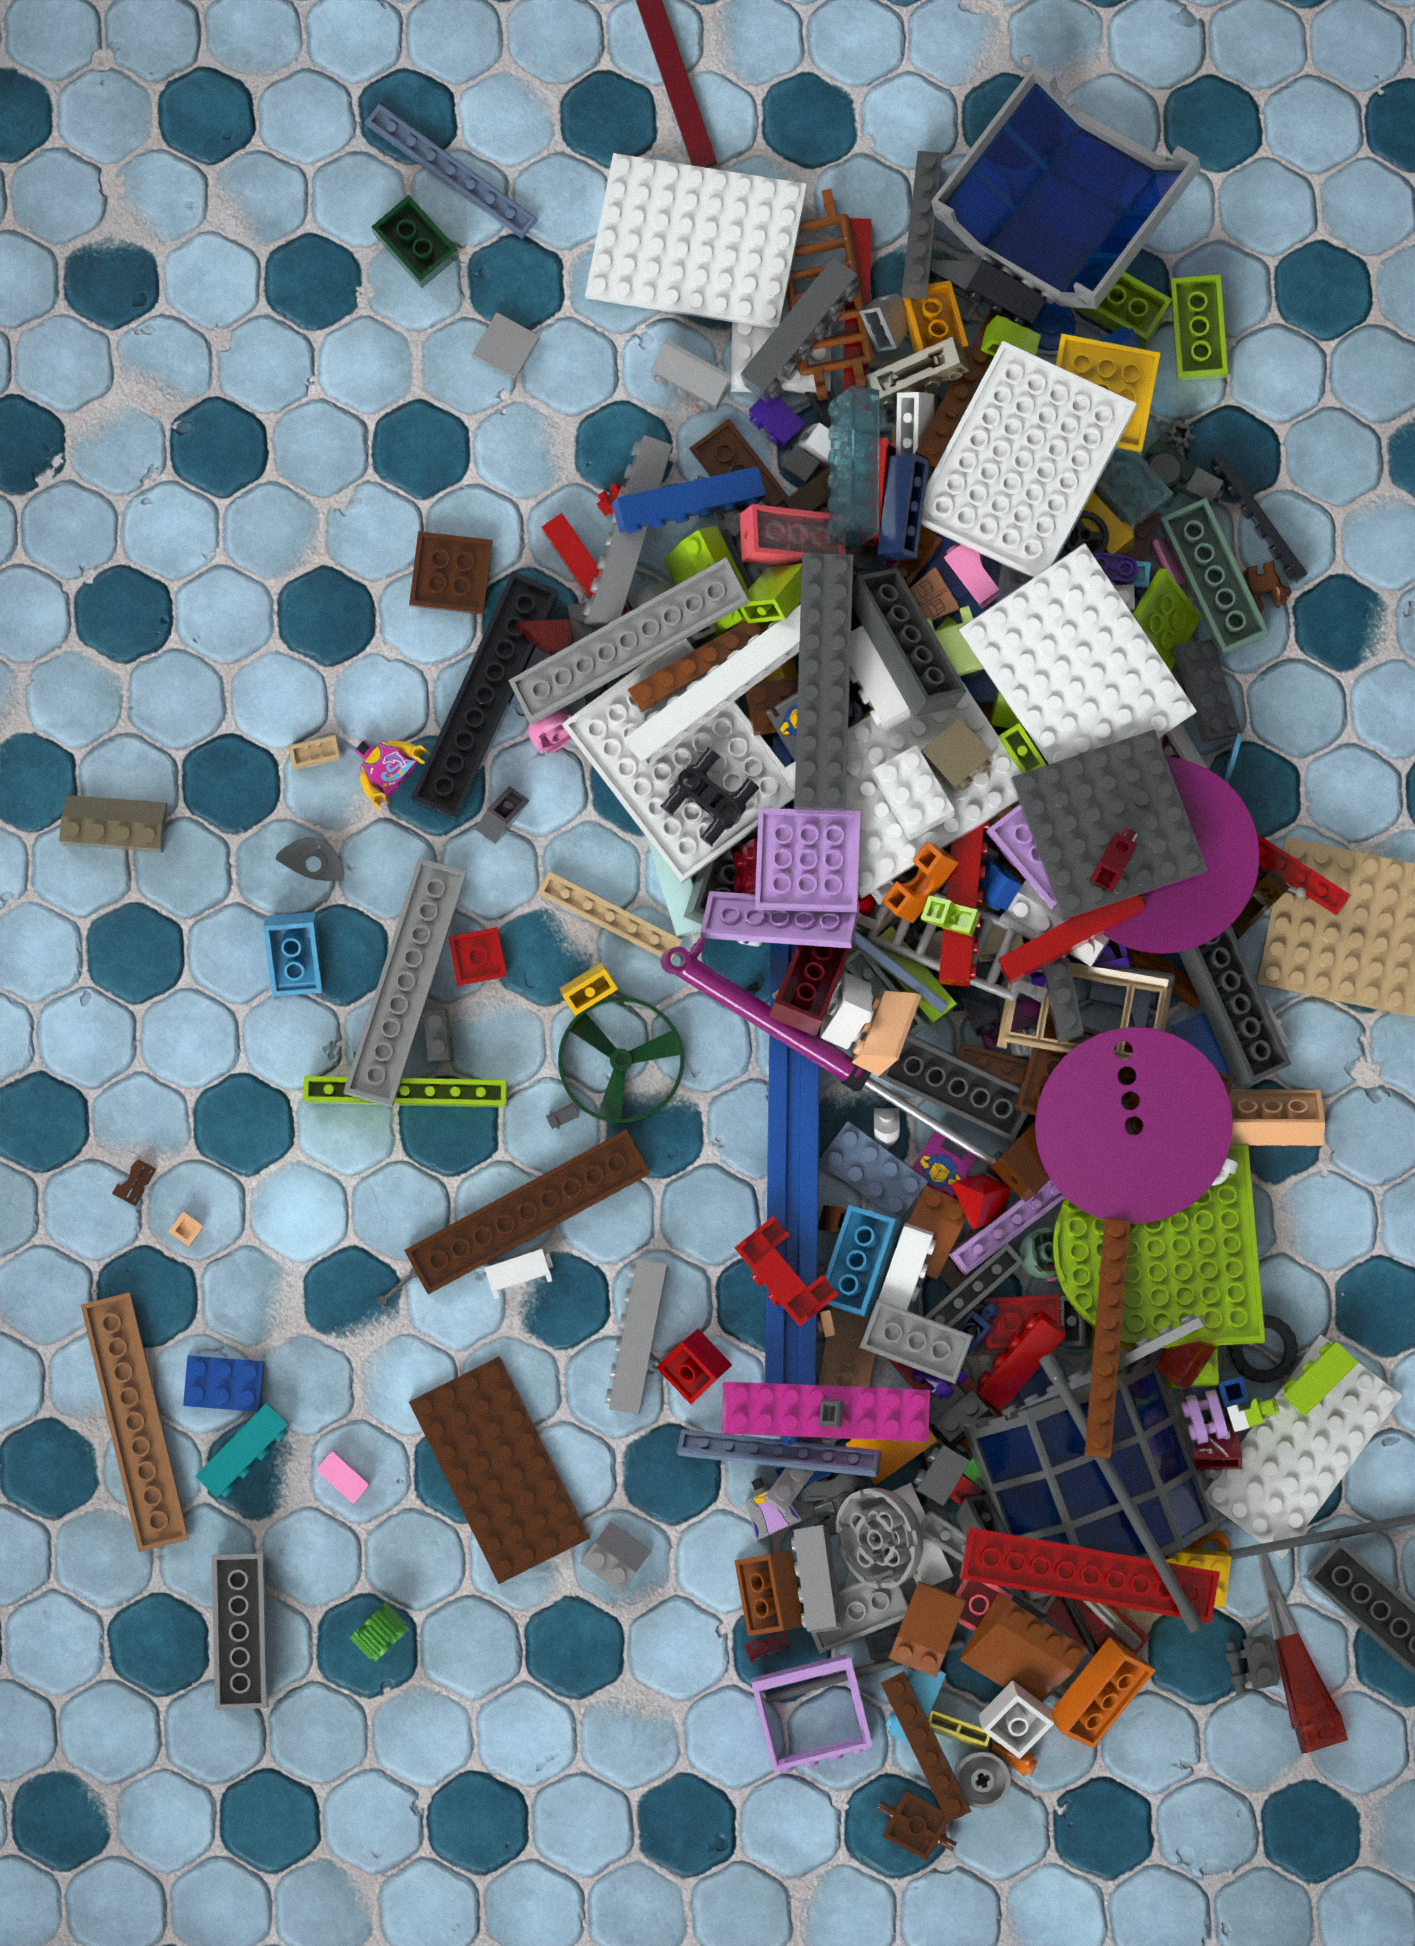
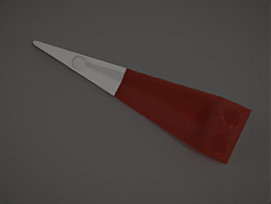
M1265 1554L1258 1555L1291 1727L1295 1729L1301 1754L1347 1741L1348 1737L1342 1715L1323 1683L1296 1629Z

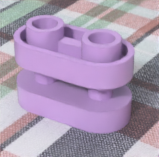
M1215 1389L1206 1391L1205 1400L1198 1401L1195 1394L1185 1397V1402L1181 1403L1184 1417H1189L1191 1425L1188 1426L1191 1440H1196L1197 1444L1208 1442L1207 1434L1214 1432L1217 1439L1228 1437L1225 1419ZM1201 1411H1209L1212 1423H1204Z

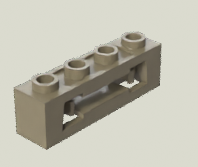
M950 337L866 375L865 381L871 402L883 410L895 407L897 404V393H922L926 390H933L948 380L960 378L962 374L969 372L970 369L963 345L954 337ZM943 350L941 353H938V354H936V355L930 357V355H932V354H934V353H937V352ZM893 372V374H891V375H889V376H887V377H885V378L879 379V378H881V377H883V376H885V375H888V374H890V373Z

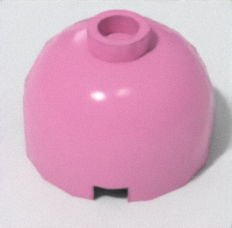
M565 707L533 725L529 723V738L541 754L545 750L548 754L553 753L571 740L562 723L572 717L573 714Z

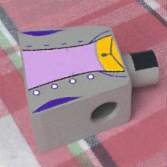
M763 1476L749 1482L755 1497L746 1500L756 1540H760L801 1521L792 1505L783 1513L764 1499L769 1489Z

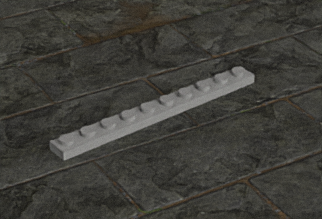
M1194 1313L1180 1320L1182 1325L1174 1329L1169 1325L1159 1330V1336L1150 1340L1149 1336L1135 1343L1137 1348L1129 1352L1127 1348L1120 1350L1118 1370L1207 1324L1204 1316L1201 1314L1195 1317ZM1079 1371L1069 1376L1070 1382L1068 1384L1071 1390L1090 1383L1091 1371L1084 1375L1082 1371ZM1053 1384L1046 1388L1047 1394L1039 1397L1036 1393L1023 1400L1025 1405L1019 1408L1012 1405L1001 1412L1003 1416L1007 1415V1418H1010V1412L1059 1395ZM987 1436L980 1437L979 1440H982V1439L986 1438Z

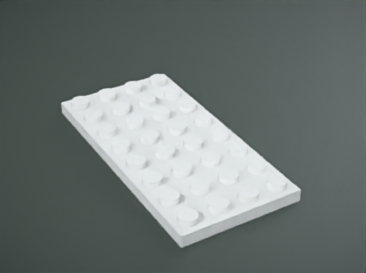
M1320 1334L1284 1384L1292 1377L1296 1380L1302 1374L1300 1371L1301 1367L1310 1359L1314 1362L1320 1356L1318 1353L1320 1348L1329 1340ZM1359 1362L1305 1417H1301L1280 1396L1284 1392L1281 1387L1273 1397V1399L1276 1398L1280 1413L1268 1417V1423L1252 1427L1240 1442L1242 1469L1222 1470L1220 1477L1212 1481L1204 1491L1208 1504L1261 1544L1300 1536L1403 1396ZM1290 1549L1273 1553L1283 1559Z

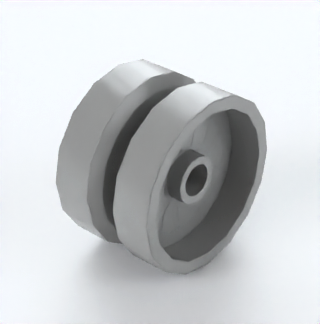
M982 1750L970 1752L962 1757L954 1768V1775L966 1800L974 1808L986 1809L994 1807L1004 1800L1009 1791L1011 1781L1009 1770L1002 1759L991 1752ZM979 1774L986 1776V1781L983 1784L977 1782Z

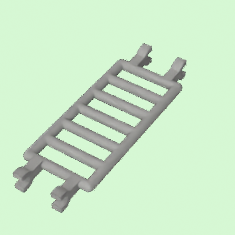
M937 891L933 897L946 899L947 894ZM884 903L880 904L874 919L858 913L856 926L869 930L866 939L872 944L940 971L941 957L939 960L925 955L936 930V925L927 923L916 951L902 946V942L911 922L903 918L892 941L878 936L889 911V908ZM977 907V910L981 913L983 923L976 939H979L978 955L973 954L972 964L977 963L993 924L1007 931L986 980L976 976L975 979H970V984L1010 1001L1016 1000L1020 992L1043 1003L1048 989L1025 982L1026 977L1013 983L1010 989L995 984L1001 971V967L998 964L999 958L1009 952L1016 934L1023 935L1000 922L1001 916Z

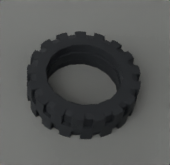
M1263 1315L1264 1328L1277 1332L1282 1338L1285 1347L1281 1362L1273 1369L1259 1370L1249 1365L1244 1358L1243 1344L1230 1345L1229 1347L1233 1366L1248 1380L1266 1383L1281 1379L1291 1371L1297 1360L1298 1343L1296 1335L1286 1322L1284 1323L1275 1316Z

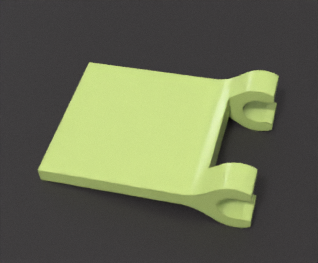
M969 606L959 609L961 624L936 632L931 619H927L958 676L984 669L958 631L959 628L973 619Z

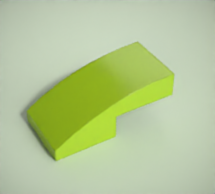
M928 896L921 920L973 937L981 913L977 909L956 905L950 900Z

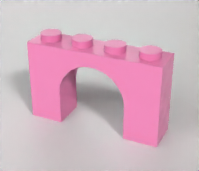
M958 543L946 551L947 555L944 559L981 609L1002 595L1000 589L983 567V554Z

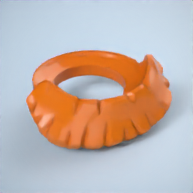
M1212 1530L1210 1535L1199 1538L1188 1545L1189 1548L1202 1549L1205 1542L1214 1541L1221 1551L1228 1554L1227 1549L1231 1542L1226 1533Z

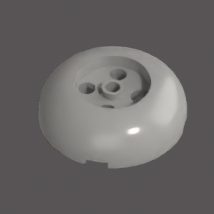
M882 1488L862 1489L854 1492L844 1500L837 1514L835 1529L836 1533H839L842 1546L839 1548L840 1554L853 1575L864 1584L876 1589H891L910 1579L921 1562L924 1548L922 1528L910 1505L897 1494ZM857 1542H858L860 1546H858V1549H859V1550H858V1552H857V1557H856V1556L854 1555V1552H855L856 1545H857ZM894 1568L895 1574L892 1577L889 1575L882 1579L867 1581L870 1577Z

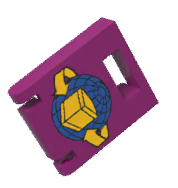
M935 1131L912 1168L929 1180L927 1186L942 1193L945 1191L948 1193V1196L953 1198L955 1191L951 1184L965 1179L978 1158L967 1151L961 1160L941 1146L946 1137Z

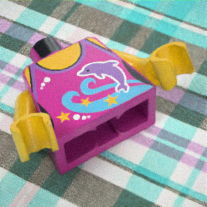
M363 740L355 752L365 759L359 767L362 771L359 779L364 794L372 801L378 811H382L379 805L384 801L390 804L389 798L418 765L417 761L421 764L425 763L421 759L422 754L427 753L430 755V752L421 745L415 746L404 741L390 740L387 743L381 741L374 748Z

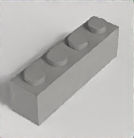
M819 1525L793 1530L794 1537H791L793 1552L797 1554L798 1562H795L794 1567L796 1576L800 1577L801 1587L798 1588V1597L804 1605V1613L801 1614L803 1627L807 1628V1631L811 1633L843 1629L829 1528Z

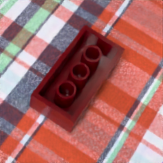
M797 945L768 1017L816 1036L851 948Z

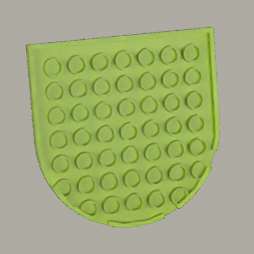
M1248 1144L1230 1145L1226 1158L1238 1163L1236 1173H1230L1221 1184L1211 1185L1193 1204L1170 1217L1158 1221L1130 1224L1120 1342L1136 1346L1135 1343L1149 1336L1150 1340L1159 1336V1330L1169 1325L1174 1329L1182 1325L1181 1319L1194 1313L1195 1317L1202 1314L1207 1324L1162 1348L1265 1343ZM1065 1199L1054 1229L1053 1258L1055 1270L1062 1290L1070 1304L1083 1319L1095 1328L1104 1220L1084 1212L1068 1199Z

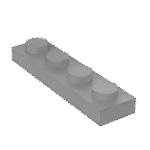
M808 1437L805 1442L834 1445L838 1438ZM786 1467L764 1499L785 1513L815 1470Z

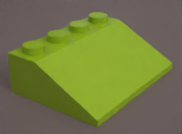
M717 525L697 530L682 540L664 559L675 584L678 585L727 557L745 592L748 591ZM740 608L716 621L714 625L717 632L704 640V644L746 621Z

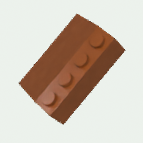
M998 1593L958 1659L1003 1688L1012 1680L1015 1681L1035 1698L1043 1702L1075 1671L1088 1649Z

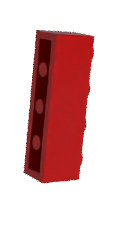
M1042 1310L1036 1316L1033 1314L1025 1323L1026 1328L1022 1333H1016L1009 1342L1010 1347L1004 1353L1000 1352L995 1357L992 1368L988 1372L985 1370L977 1379L978 1394L1000 1411L1006 1407L1041 1366L1039 1359L1053 1352L1066 1337L1065 1327Z

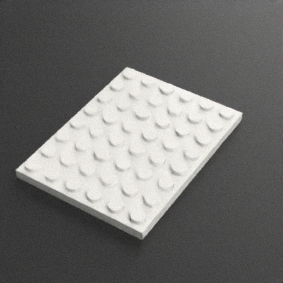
M613 153L585 293L586 299L776 329L782 321L807 193V184Z
M1002 341L926 485L921 525L1026 576L1034 578L1056 563L1138 407L1137 403Z
M1085 543L958 629L1048 765L1154 729L1159 738L1197 712Z
M687 639L644 662L562 723L563 728L681 883H684L758 827L759 808L783 809L794 801L795 795L780 773V770L785 768L761 735H753L751 722L735 702H732L647 768H644L627 746L624 738L629 730L635 726L640 727L647 721L650 714L655 711H661L667 706L671 698L685 693L688 686L643 712L639 711L629 695L628 689L693 652L694 648ZM707 747L720 756L706 773L707 777L729 795H734L747 778L760 787L746 803V811L742 814L740 821L733 825L731 829H725L712 847L700 838V835L712 823L713 818L691 799H685L673 816L660 807L674 790L673 784L677 781L680 772L692 763L695 764ZM689 776L685 778L683 784L687 787H692L696 784L697 779ZM727 807L723 811V815L727 818H731L736 814V809L733 807Z
M965 685L964 687L967 692L953 709L915 718L910 711L911 718L886 731L883 730L880 724L875 725L871 716L848 729L845 810L861 811L858 895L861 899L914 867L916 864L912 860L927 841L940 848H945L1019 802L1011 782V777L1022 773ZM960 717L993 753L992 766L983 774L980 772L972 778L974 781L969 787L963 791L959 789L956 793L931 768L955 810L954 817L910 841L872 777V769L915 745L921 751ZM796 761L780 770L781 775L794 795Z

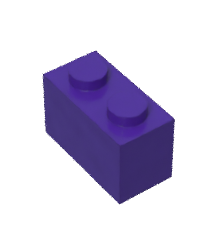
M779 397L775 400L771 399L768 404L760 398L749 409V416L751 417L749 421L758 430L763 428L769 434L767 436L769 441L776 447L780 445L785 449L805 429V422Z

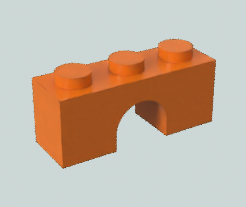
M929 841L924 844L912 860L919 867L916 876L904 884L896 881L882 900L896 916L912 923L923 911L928 896L936 894L958 865V862L948 852Z

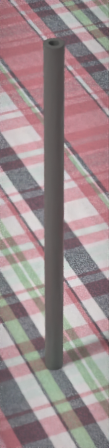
M1415 1514L1229 1550V1556L1232 1557L1231 1560L1412 1525L1415 1524Z
M962 1639L951 1640L946 1652L963 1648ZM888 1658L856 1667L854 1672L856 1678L904 1664ZM843 1671L766 1693L767 1702L769 1704L848 1681L847 1673Z

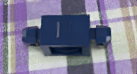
M993 1302L987 1303L981 1309L982 1313L979 1310H972L957 1328V1330L968 1334L971 1326H978V1335L971 1341L972 1345L969 1346L967 1356H974L997 1327L991 1319L994 1320L1000 1308Z

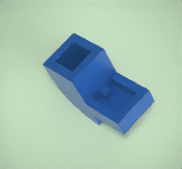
M1243 1376L1220 1382L1216 1388H1199L1191 1391L1192 1395H1196L1198 1401L1205 1400L1206 1391L1215 1389L1221 1409L1250 1401ZM1208 1410L1201 1411L1202 1414L1209 1412Z

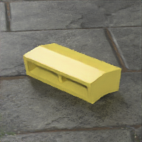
M931 1710L928 1721L934 1733L985 1751L990 1736L982 1731V1728ZM932 1718L955 1726V1732L932 1724ZM960 1729L985 1737L984 1741L982 1742L960 1734Z

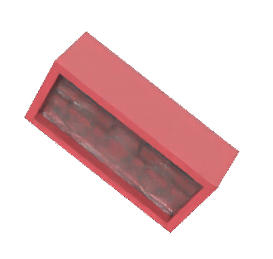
M751 504L740 514L742 562L784 566L801 564L802 553L846 554L844 515Z

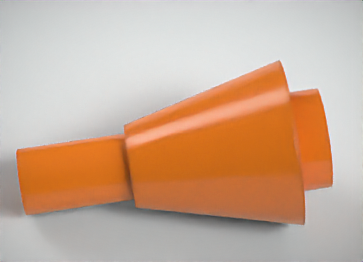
M997 1742L991 1748L992 1752L1005 1758L1023 1777L1027 1773L1031 1775L1038 1761L1034 1760L1036 1754L1026 1752L1019 1759Z

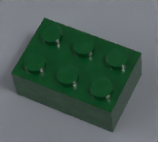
M410 195L406 196L371 226L375 237L421 289L459 257L458 249Z

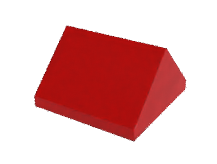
M979 1174L951 1184L973 1230L990 1224L1006 1210L1011 1187L984 1174Z

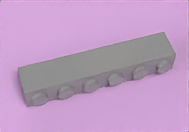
M637 1259L636 1264L631 1263L629 1278L633 1279L631 1289H626L624 1303L628 1304L627 1314L622 1313L619 1328L624 1329L622 1339L617 1338L614 1352L619 1354L617 1364L612 1363L610 1378L614 1379L613 1389H607L605 1403L610 1404V1410L637 1415L640 1413L667 1264Z

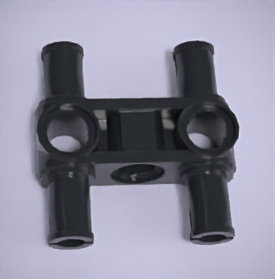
M707 747L695 764L692 763L680 772L677 781L673 784L674 790L660 807L673 816L685 799H691L713 818L712 823L700 835V838L712 847L725 829H731L733 825L740 821L742 814L746 811V803L760 787L747 778L734 795H729L707 777L706 773L720 758L715 751ZM693 776L697 779V782L694 786L687 787L683 784L685 778ZM727 807L736 809V814L731 818L723 815V811Z

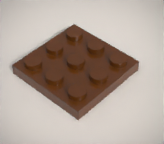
M418 531L409 606L484 615L493 540Z

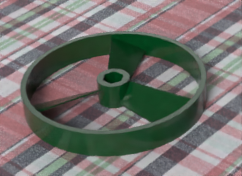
M615 997L598 1001L579 1013L571 1021L564 1032L559 1046L558 1067L561 1081L567 1094L582 1111L600 1121L628 1124L653 1116L673 1098L683 1075L684 1052L676 1028L659 1009L642 1000ZM611 1003H632L656 1013L667 1023L672 1031L630 1051L617 1049L587 1013ZM570 1032L610 1058L613 1072L598 1114L583 1106L572 1094L566 1083L562 1057L565 1042ZM680 1055L679 1074L667 1098L646 1114L634 1118L621 1119L625 1072L631 1068L632 1064Z

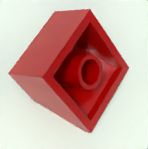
M697 1328L656 1368L692 1404L732 1364Z

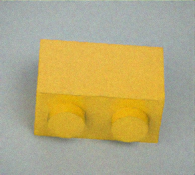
M603 962L560 987L563 998L575 1016L618 990L615 981Z

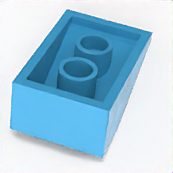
M316 912L266 916L263 929L272 997L322 993L320 944Z

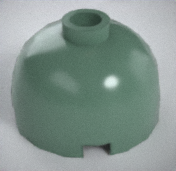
M1045 1227L1028 1234L1021 1243L1019 1256L1024 1261L1022 1266L1032 1277L1039 1279L1057 1277L1056 1270L1048 1271L1047 1266L1048 1263L1054 1262V1229Z

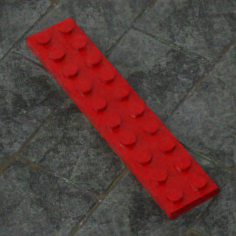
M968 1527L960 1579L1182 1618L1179 1614V1609L1151 1559ZM1167 1562L1200 1620L1211 1623L1220 1572Z

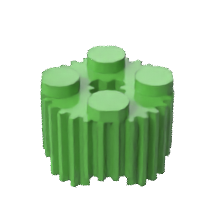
M385 1602L349 1638L370 1660L373 1659L376 1662L392 1647L388 1642L394 1644L409 1628L406 1626L407 1623Z

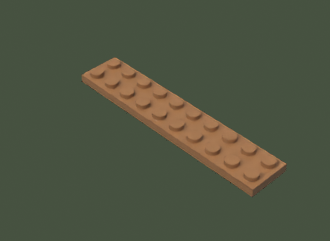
M129 1292L81 1304L138 1551L142 1552L189 1540L132 1295Z

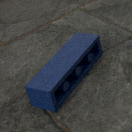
M915 454L890 456L877 554L892 560L917 559L929 460Z

